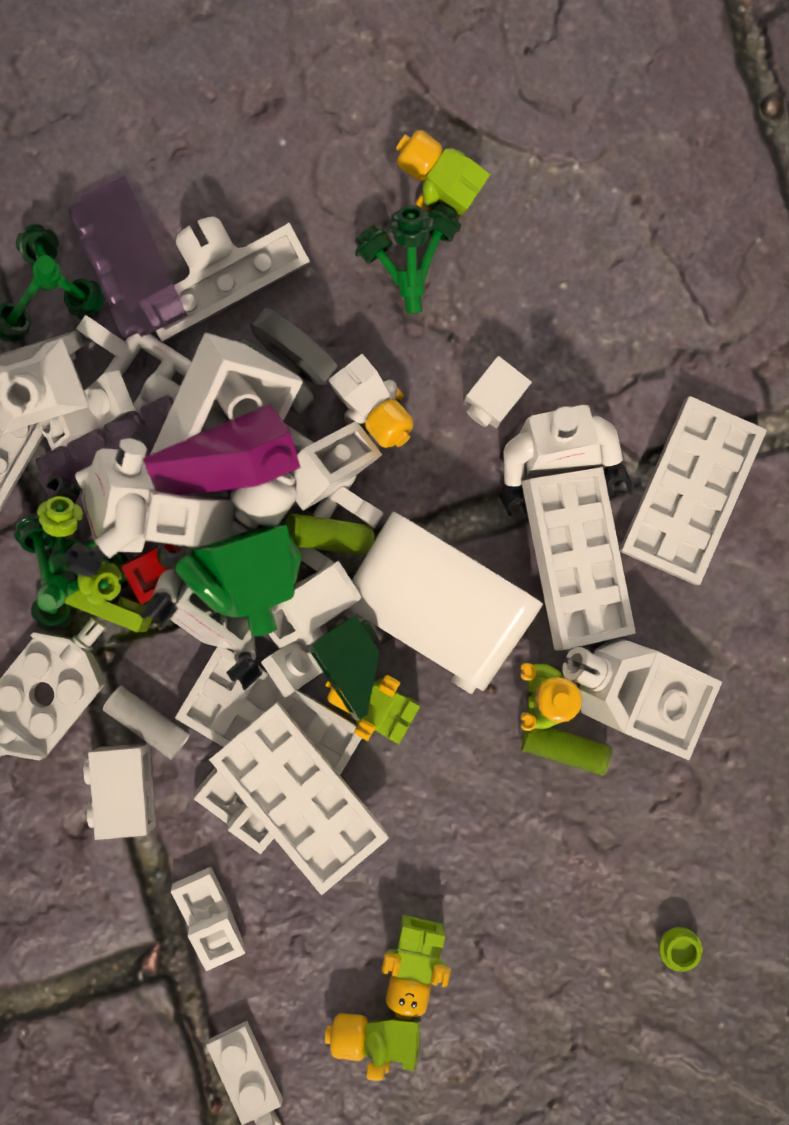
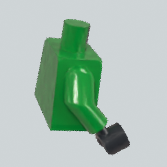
M283 518L278 525L272 527L259 525L257 529L191 549L192 555L188 556L185 555L186 545L171 544L177 553H170L165 549L164 545L159 544L156 558L162 566L175 568V572L187 586L215 612H219L222 616L236 618L246 616L251 636L258 637L270 634L278 629L272 606L291 600L294 597V584L296 583L302 554L290 535L287 525H281L284 520Z

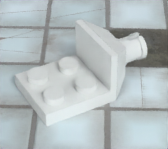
M78 330L0 354V426L3 433L90 406L72 361L76 359L74 352L85 346Z
M619 637L606 641L595 650L594 654L582 647H575L567 654V658L581 664L580 668L564 662L563 675L566 679L581 684L579 690L582 696V714L622 733L690 760L722 684L721 681L656 650Z

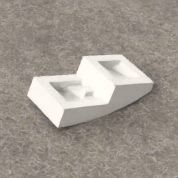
M216 768L212 770L193 793L195 801L227 824L228 831L259 854L274 839Z
M208 867L172 884L171 894L189 926L188 938L206 971L245 954L246 949L238 926L212 867Z

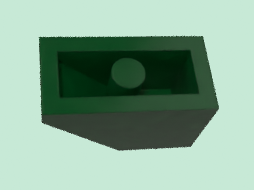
M356 615L339 624L306 647L352 718L361 720L368 714L380 652L375 646V643L379 641L376 632L366 619L360 622Z

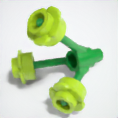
M62 496L53 497L43 502L37 510V514L40 516L39 522L47 534L55 536L54 551L51 553L50 559H48L51 573L56 575L60 572H67L77 575L80 592L85 594L86 600L92 604L101 605L105 600H113L121 590L119 580L122 575L116 565L111 563L107 565L102 561L99 571L94 576L85 577L69 568L71 563L65 558L68 550L73 545L80 543L76 540H67L65 536H69L77 530L78 520H81L83 517L81 507L73 504L71 499ZM94 540L82 544L91 550L96 546Z

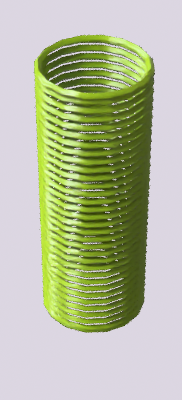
M294 513L290 514L285 522V525L288 524V531L298 547L366 556L374 543L373 529L370 525Z
M551 727L548 729H532L529 733L525 731L521 744L522 752H530V754L558 761L561 764L571 765V767L584 769V771L594 772V774L596 773L601 776L607 772L612 756V747L610 745Z

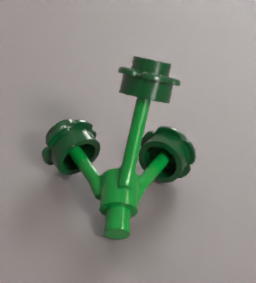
M406 205L393 213L389 229L394 235V240L399 245L407 247V268L398 269L386 254L393 245L392 240L387 235L389 232L387 227L378 230L375 225H372L356 238L355 242L358 245L355 251L356 257L361 256L367 264L377 259L380 260L389 272L395 285L399 286L400 297L405 299L406 313L422 312L421 295L425 294L424 282L426 281L429 266L439 241L452 242L455 233L460 232L461 224L456 220L458 214L454 210L442 205H435L432 211L423 210L416 205ZM431 236L420 266L417 267L416 247L423 245Z
M40 224L26 226L25 232L19 233L16 238V248L22 253V259L28 264L33 265V279L17 304L6 302L0 305V340L6 342L20 343L28 335L30 317L25 309L41 289L51 291L57 287L63 288L65 290V305L68 307L70 314L73 316L77 315V318L80 320L85 315L93 318V316L101 311L105 302V296L101 293L103 290L102 286L96 281H88L81 278L70 282L60 273V266L55 261L58 255V237L51 229L46 230Z
M31 514L22 518L16 524L17 530L14 532V537L24 550L36 553L42 587L38 592V600L34 601L31 606V615L33 619L37 620L39 628L44 631L53 632L56 628L65 629L71 624L74 607L64 602L70 595L80 589L78 587V580L69 582L67 578L51 573L46 551L54 545L55 536H51L43 530L38 514ZM120 552L111 558L105 555L102 561L107 565L111 563L119 568L122 575L119 580L121 589L126 588L128 581L119 565L129 559Z

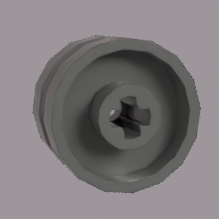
M263 308L250 324L254 337L266 349L250 339H238L237 341L316 385H326L329 381L328 379L338 369L331 356L314 340L290 321L269 308ZM302 380L303 383L289 409L301 416L314 400L312 390L304 380Z

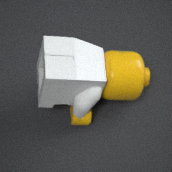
M363 354L359 355L345 368L328 379L335 394L348 408L344 415V424L346 426L353 422L359 423L362 429L366 428L375 441L383 448L395 445L400 447L410 439L409 433L413 429L414 421L404 407L396 401L397 399L399 401L403 400L404 394L393 380L383 382L376 369Z

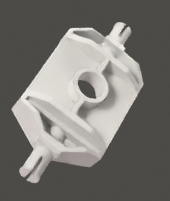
M91 616L88 623L73 638L45 632H33L30 635L33 639L0 678V757L12 755L38 761L46 758L104 687L105 683L101 668L91 652L94 649L91 645L102 631L107 628L103 623H99L100 620ZM41 682L49 684L54 691V699L48 706L39 704L35 699V689Z

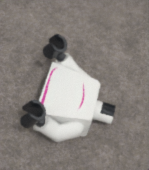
M589 405L561 407L556 411L537 414L527 418L520 433L511 439L504 448V483L508 487L501 492L500 499L509 516H512L511 508L518 502H520L524 514H527L521 485L522 481L532 478L600 468L603 464L607 466L604 469V475L610 495H613L611 487L617 481H625L628 491L632 488L627 468L620 463L623 461V456L615 426L602 417H592Z
M123 439L119 442L118 450L103 448L98 450L92 465L76 472V478L71 481L55 474L46 482V487L55 491L48 496L49 499L62 496L71 499L74 504L79 497L80 490H83L81 499L96 546L91 550L81 543H77L68 550L65 556L66 560L71 563L69 568L82 576H94L99 571L102 558L105 555L111 558L118 552H142L145 543L143 535L150 491L155 492V488L142 460L146 455L147 448L140 441Z
M168 569L163 572L157 582L153 597L140 612L141 618L145 619L147 616H150L159 624V630H162L171 620L205 644L234 650V659L237 663L227 671V675L233 682L238 679L243 690H246L262 675L261 668L254 661L256 658L255 639L251 636L246 616L240 618L222 616L200 599L180 578L175 569Z

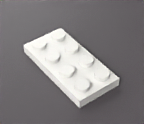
M691 396L685 398L619 551L689 583L700 585L767 430Z
M603 467L522 481L554 650H566L635 634V626Z
M217 647L175 719L225 747L274 704L279 702L340 775L362 739L354 734L357 724L299 689L284 698L268 672L260 667L262 675L246 690H243L238 679L233 682L227 675V671L237 663L234 659V651Z
M279 702L274 704L209 759L321 895L389 839L387 831Z

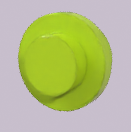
M674 927L666 931L662 935L658 946L659 955L664 964L677 972H686L695 968L700 962L703 952L701 941L697 935L684 927Z

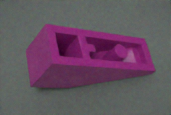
M270 404L142 458L155 491L174 495L256 487L301 468L291 432Z

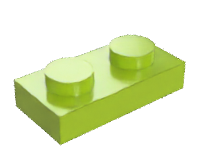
M79 590L70 595L64 602L135 632L148 631L152 621L150 616H147L145 619L140 616L144 604H140L138 601L125 596H120L118 601L105 600L103 604L95 605L88 602L86 595L82 594Z

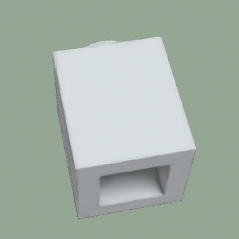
M497 356L467 394L464 404L469 409L466 412L481 426L487 427L490 424L497 429L532 382L500 356Z

